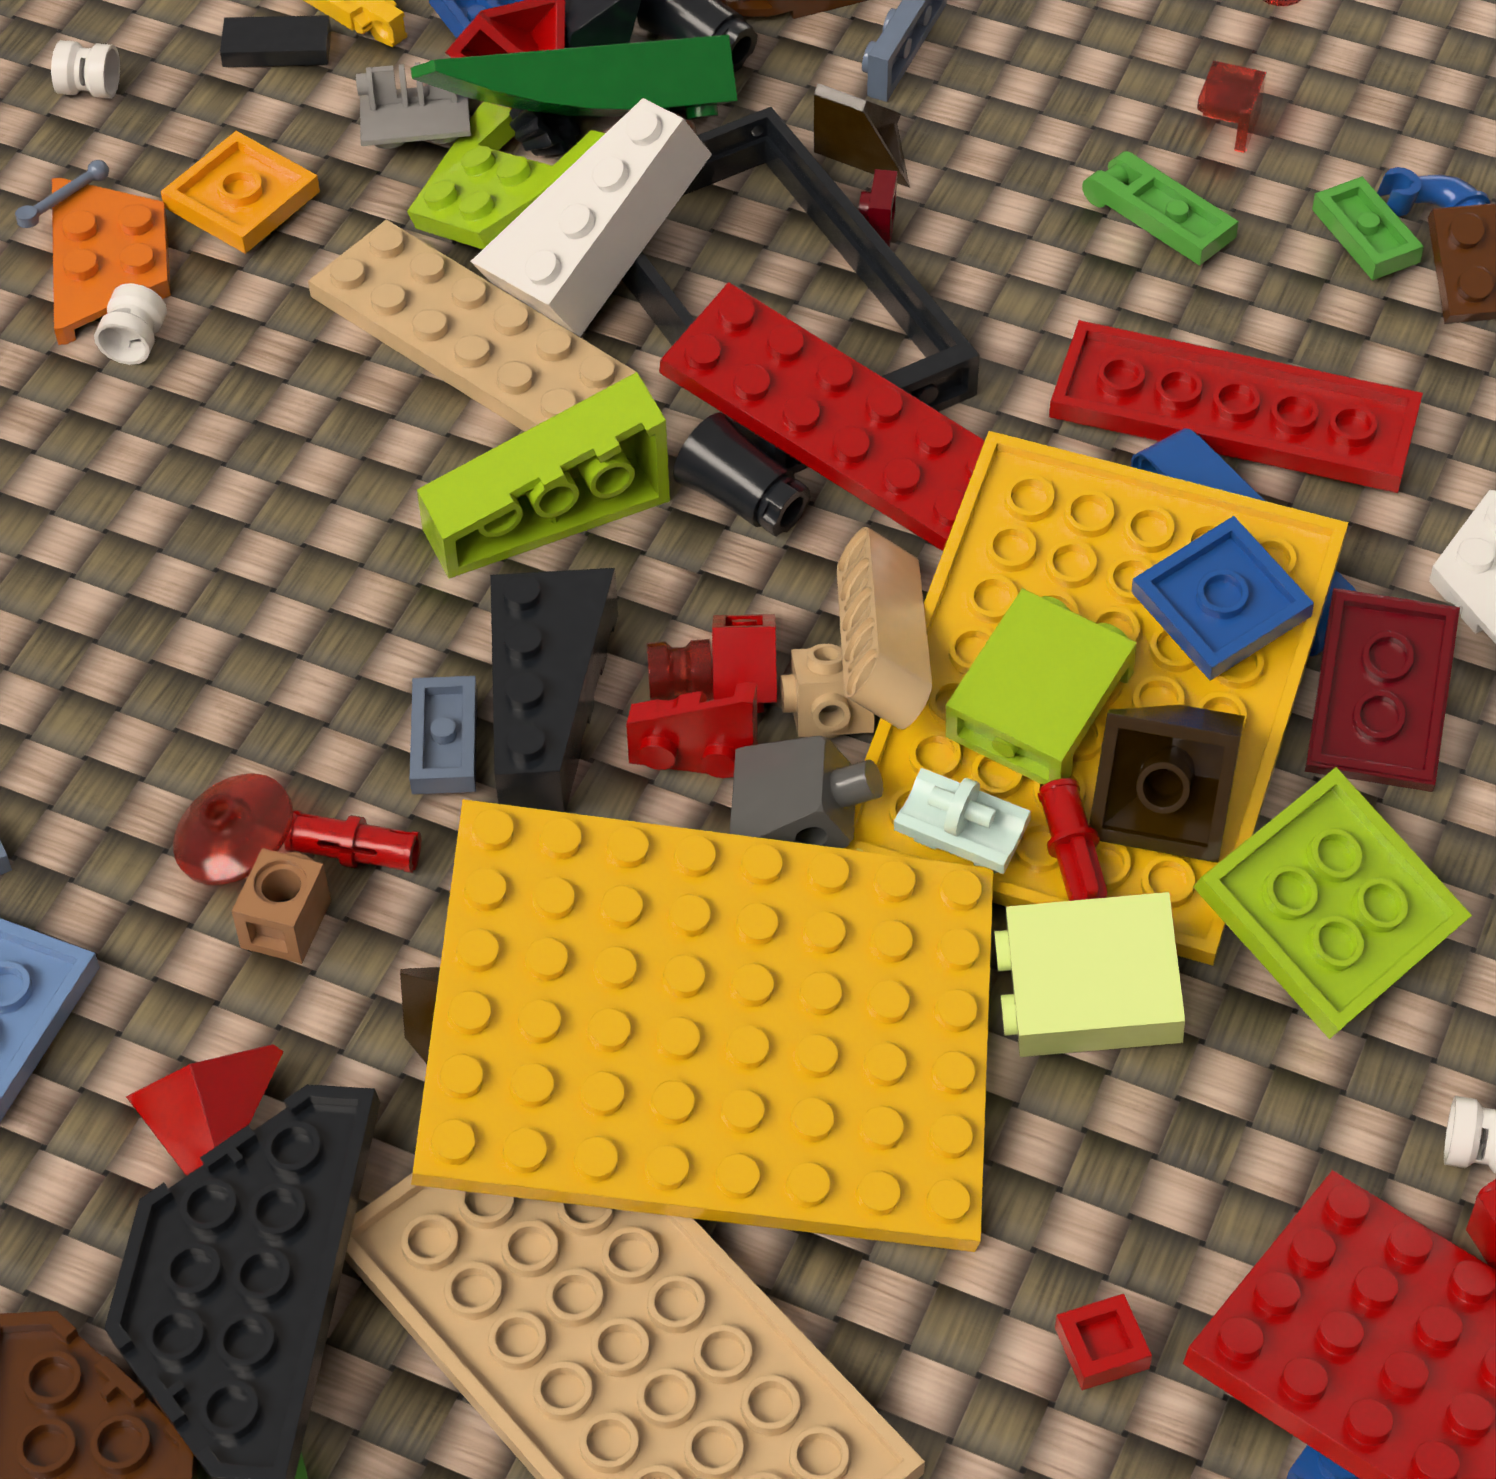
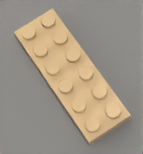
M387 219L308 280L310 296L524 432L636 373L635 370Z

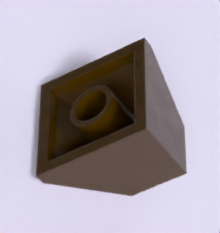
M1185 705L1108 710L1089 827L1098 832L1099 841L1218 863L1245 716Z

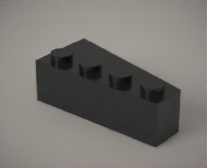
M615 568L490 575L494 774L498 804L566 813L582 753L581 743L586 724H590L594 708L595 690L599 675H602L608 656L607 646L610 634L614 632L618 618Z

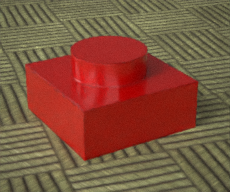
M1124 1293L1056 1315L1055 1330L1082 1391L1150 1369L1152 1354Z

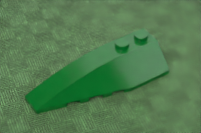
M729 35L436 59L410 68L413 80L467 98L519 110L566 116H624L644 98L670 112L685 110L686 120L718 116V105L738 101Z

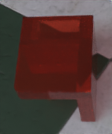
M1213 60L1198 98L1197 109L1203 112V116L1238 123L1234 151L1245 153L1261 113L1267 72Z

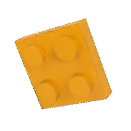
M235 131L161 191V196L165 209L246 254L320 192L318 175L244 134Z

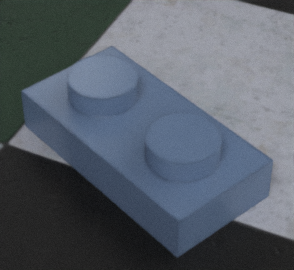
M476 676L413 678L409 776L412 794L476 792Z

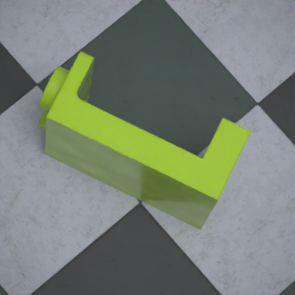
M1022 588L947 702L946 737L1042 785L1056 779L1069 778L1072 774L1073 754L1118 682L1127 683L1134 673L1137 642L1129 639L1120 629L1111 624H1097L1072 612L1063 602L1050 596L1040 597Z

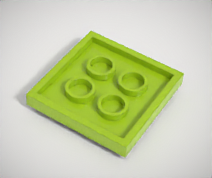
M1337 767L1209 870L1193 886L1329 1039L1472 916Z

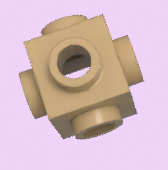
M819 644L807 649H791V674L780 675V698L782 712H793L798 737L820 735L830 739L843 734L874 733V714L848 699L844 694L841 646Z

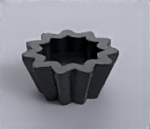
M514 108L509 112L512 118L510 126L515 131V139L522 143L525 151H531L535 156L564 154L577 144L575 137L581 134L579 127L574 122L576 116Z

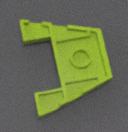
M483 102L470 118L471 136L459 137L455 140L407 213L418 230L484 249L605 133L591 130L554 165H548L523 156L498 151L515 136V131L510 126L512 118L509 112L511 108Z

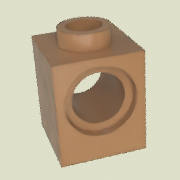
M264 848L261 849L231 911L242 949L300 964L303 963L331 903L324 864L297 852L284 854Z

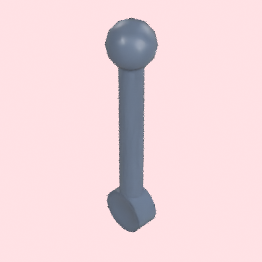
M94 160L88 165L85 173L36 205H26L18 208L15 212L17 224L22 228L36 226L39 223V216L93 180L98 182L105 180L109 175L108 165L102 160Z

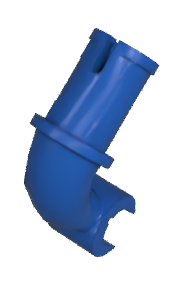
M1395 167L1387 171L1377 191L1379 196L1390 195L1387 205L1397 216L1407 215L1414 203H1430L1441 208L1490 204L1486 193L1477 191L1475 187L1458 177L1440 174L1417 176L1413 171L1401 167Z

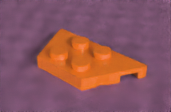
M52 178V194L72 180ZM87 184L52 207L54 331L58 345H65L75 341L74 329L106 315L107 305L115 288L122 284L134 283L143 285L156 292L162 299L171 296L168 224L163 201Z

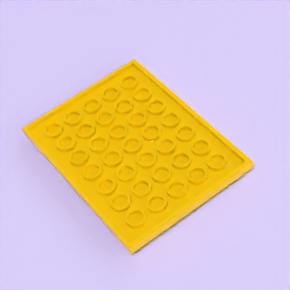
M988 431L924 601L932 676V690L929 699L917 719L905 729H898L880 718L864 761L872 760L877 765L883 780V794L880 798L855 805L854 839L843 849L857 850L859 848L866 852L974 865L969 860L939 848L932 849L915 842L912 837L894 831V820L908 799L921 768L959 783L964 778H969L979 782V791L1031 811L1030 822L1005 873H993L992 903L1007 907L1069 901L1057 858L1051 857L1047 850V842L1051 836L1042 804L1038 799L1039 789L1043 785L946 737L947 702L1023 588L1040 597L1050 596L1063 602L1072 612L1097 624H1111L1120 629L1129 639L1137 642L1134 673L1127 683L1118 682L1073 754V768L1069 778L1079 783V792L1088 824L1090 822L1108 710L1185 705L1245 716L1219 862L1254 835L1345 541L1349 522ZM1235 516L1314 602V607L1310 618L1210 681L1131 592L1132 580L1203 534ZM1099 841L1095 849L1107 888L1106 898L1169 892L1177 956L1213 966L1226 923L1193 886L1218 863Z
M463 799L411 1185L975 1252L981 1242L993 870L982 866Z

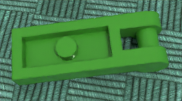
M1123 151L1112 159L1108 164L1107 171L1097 170L1083 181V193L1092 205L1096 207L1109 206L1199 266L1237 236L1238 220L1128 151Z

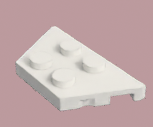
M1489 490L1433 565L1429 582L1446 601L1453 603L1456 607H1460L1461 618L1475 634L1484 631L1495 644L1496 490Z

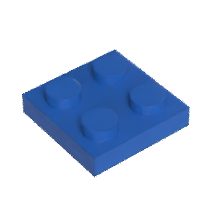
M1235 516L1203 534L1132 580L1131 592L1210 681L1310 618L1314 607V602Z

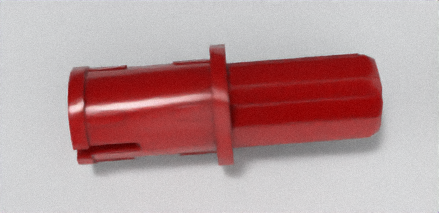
M1061 778L1044 784L1039 789L1038 799L1042 804L1051 836L1047 842V850L1051 857L1057 858L1068 900L1106 898L1107 888L1095 849L1099 844L1100 838L1098 832L1089 827L1079 792V783L1071 778Z

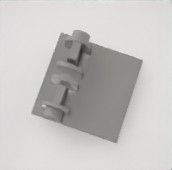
M399 64L401 89H396L393 65L366 67V73L356 74L358 96H360L361 146L375 145L378 148L391 149L399 147L405 142L429 140L433 143L445 144L453 142L459 137L471 136L467 97L431 85L424 87L423 83L416 81L417 87L407 88L404 64Z

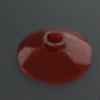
M255 773L232 776L208 788L191 803L177 825L173 840V853L180 869L190 879L204 885H225L248 877L261 849L264 848L278 852L289 834L293 820V806L289 794L275 779Z

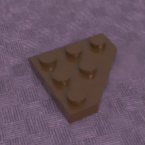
M58 1311L0 1314V1479H197L198 1460L165 1414L146 1397L145 1391L106 1355L102 1357L80 1337L77 1329Z

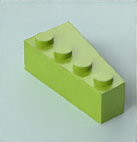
M637 372L417 489L422 529L448 579L670 502L666 419Z

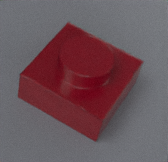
M875 169L871 192L861 191L859 212L890 247L896 216L897 171Z

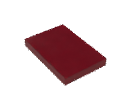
M1333 588L1304 772L1327 775L1337 767L1348 779L1433 792L1436 784L1460 607Z

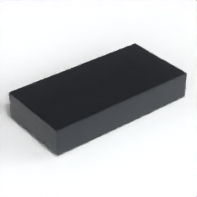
M330 16L225 17L220 47L222 67L328 65L332 30Z

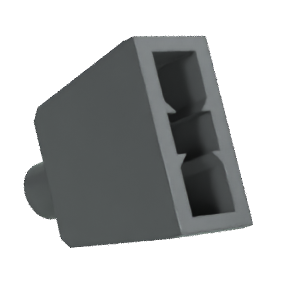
M820 735L738 748L735 753L729 834L845 848L854 839L855 805L880 798L883 794L881 773L872 760L852 765L829 738Z

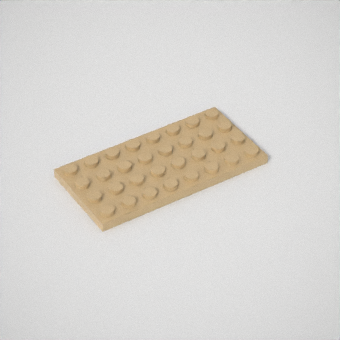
M412 1173L355 1214L345 1261L535 1479H919L924 1474L925 1461L693 1218L411 1185Z

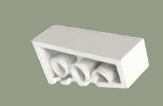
M642 98L471 262L493 285L581 337L712 154L682 117Z

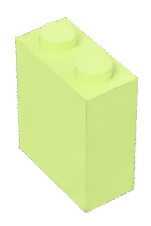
M1169 892L1006 907L1007 930L994 931L998 971L1011 970L1013 994L1001 995L1004 1036L1018 1035L1020 1057L1183 1043L1185 1015Z

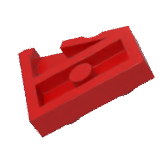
M739 683L736 685L733 697L707 701L703 691L679 695L673 700L656 699L631 704L626 723L629 764L644 765L656 770L674 769L709 774L716 778H734L736 749L744 746L758 745L757 683Z

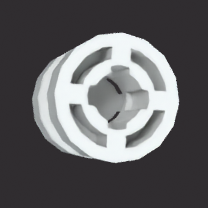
M60 40L57 42L53 51L51 65L54 90L58 94L77 95L80 91H89L93 97L112 99L116 94L120 79V58L116 46L96 43L92 48H83L76 41Z
M129 283L116 287L108 302L107 314L102 317L94 334L95 344L99 350L108 358L118 363L133 365L147 360L155 342L154 334L160 330L167 314L166 304L156 292L143 285Z
M1455 1096L1451 1104L1446 1130L1444 1165L1467 1168L1473 1163L1488 1165L1493 1173L1496 1174V1110L1482 1107L1477 1099ZM1482 1128H1483L1482 1141H1481V1143H1480L1481 1132H1482Z

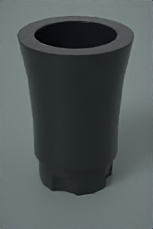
M641 0L637 14V22L641 29L667 40L729 35L734 72L742 68L757 44L758 34L753 31V27L744 22L741 14L720 0Z
M722 412L710 415L693 430L680 449L673 468V477L677 483L708 496L732 510L753 526H762L776 537L782 532L787 533L797 523L810 499L809 488L795 479L792 471L774 460L751 441Z

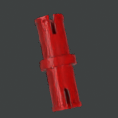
M293 810V813L289 815L284 835V846L288 852L298 851L337 858L340 864L345 867L356 868L360 862L404 870L407 873H413V870L417 867L422 842L421 833L418 831L409 832L369 825L366 819L361 816L350 815L347 820L306 814L299 810Z

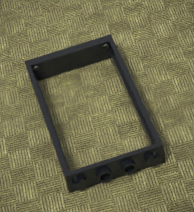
M772 107L697 135L712 155L683 195L766 163L926 357L882 377L938 412L977 396L979 353ZM641 252L622 278V281L673 346L695 319L644 253ZM728 417L751 441L794 474L809 468Z

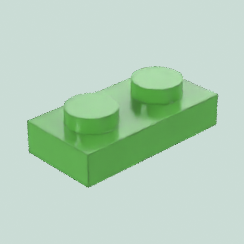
M1363 176L1315 193L1312 207L1313 212L1371 280L1421 262L1424 246Z

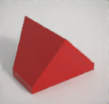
M524 0L481 10L448 47L445 53L451 58L565 49V0Z
M271 1044L192 1063L126 1096V1098L183 1173L189 1175L203 1165L200 1157L250 1124L284 1051Z

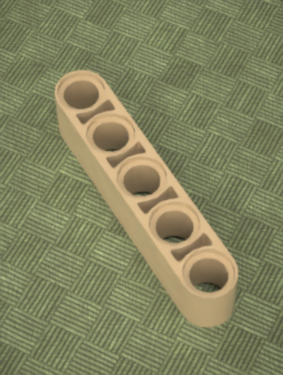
M863 527L846 545L837 565L844 694L848 699L898 729H905L922 712L932 690L919 560L872 529Z

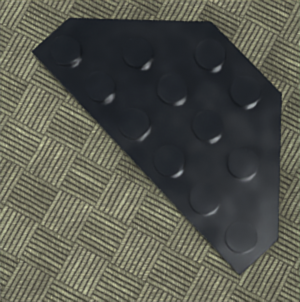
M307 1084L284 1100L286 1108L255 1130H252L249 1125L245 1126L200 1157L203 1163L201 1167L170 1188L163 1182L139 1199L104 1329L112 1343L211 1479H295L380 1107V1101L375 1088Z

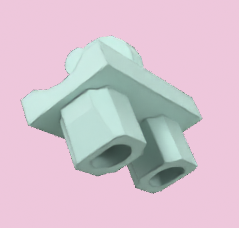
M921 768L908 799L894 820V831L912 837L915 842L932 849L939 848L974 863V866L989 868L993 870L994 874L997 872L1004 874L1030 822L1031 811L979 791V782L972 779L964 778L959 783Z

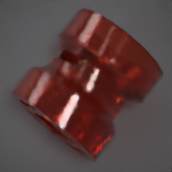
M710 639L690 640L685 647H672L666 641L647 642L650 700H673L679 695L703 691L707 701L713 700Z

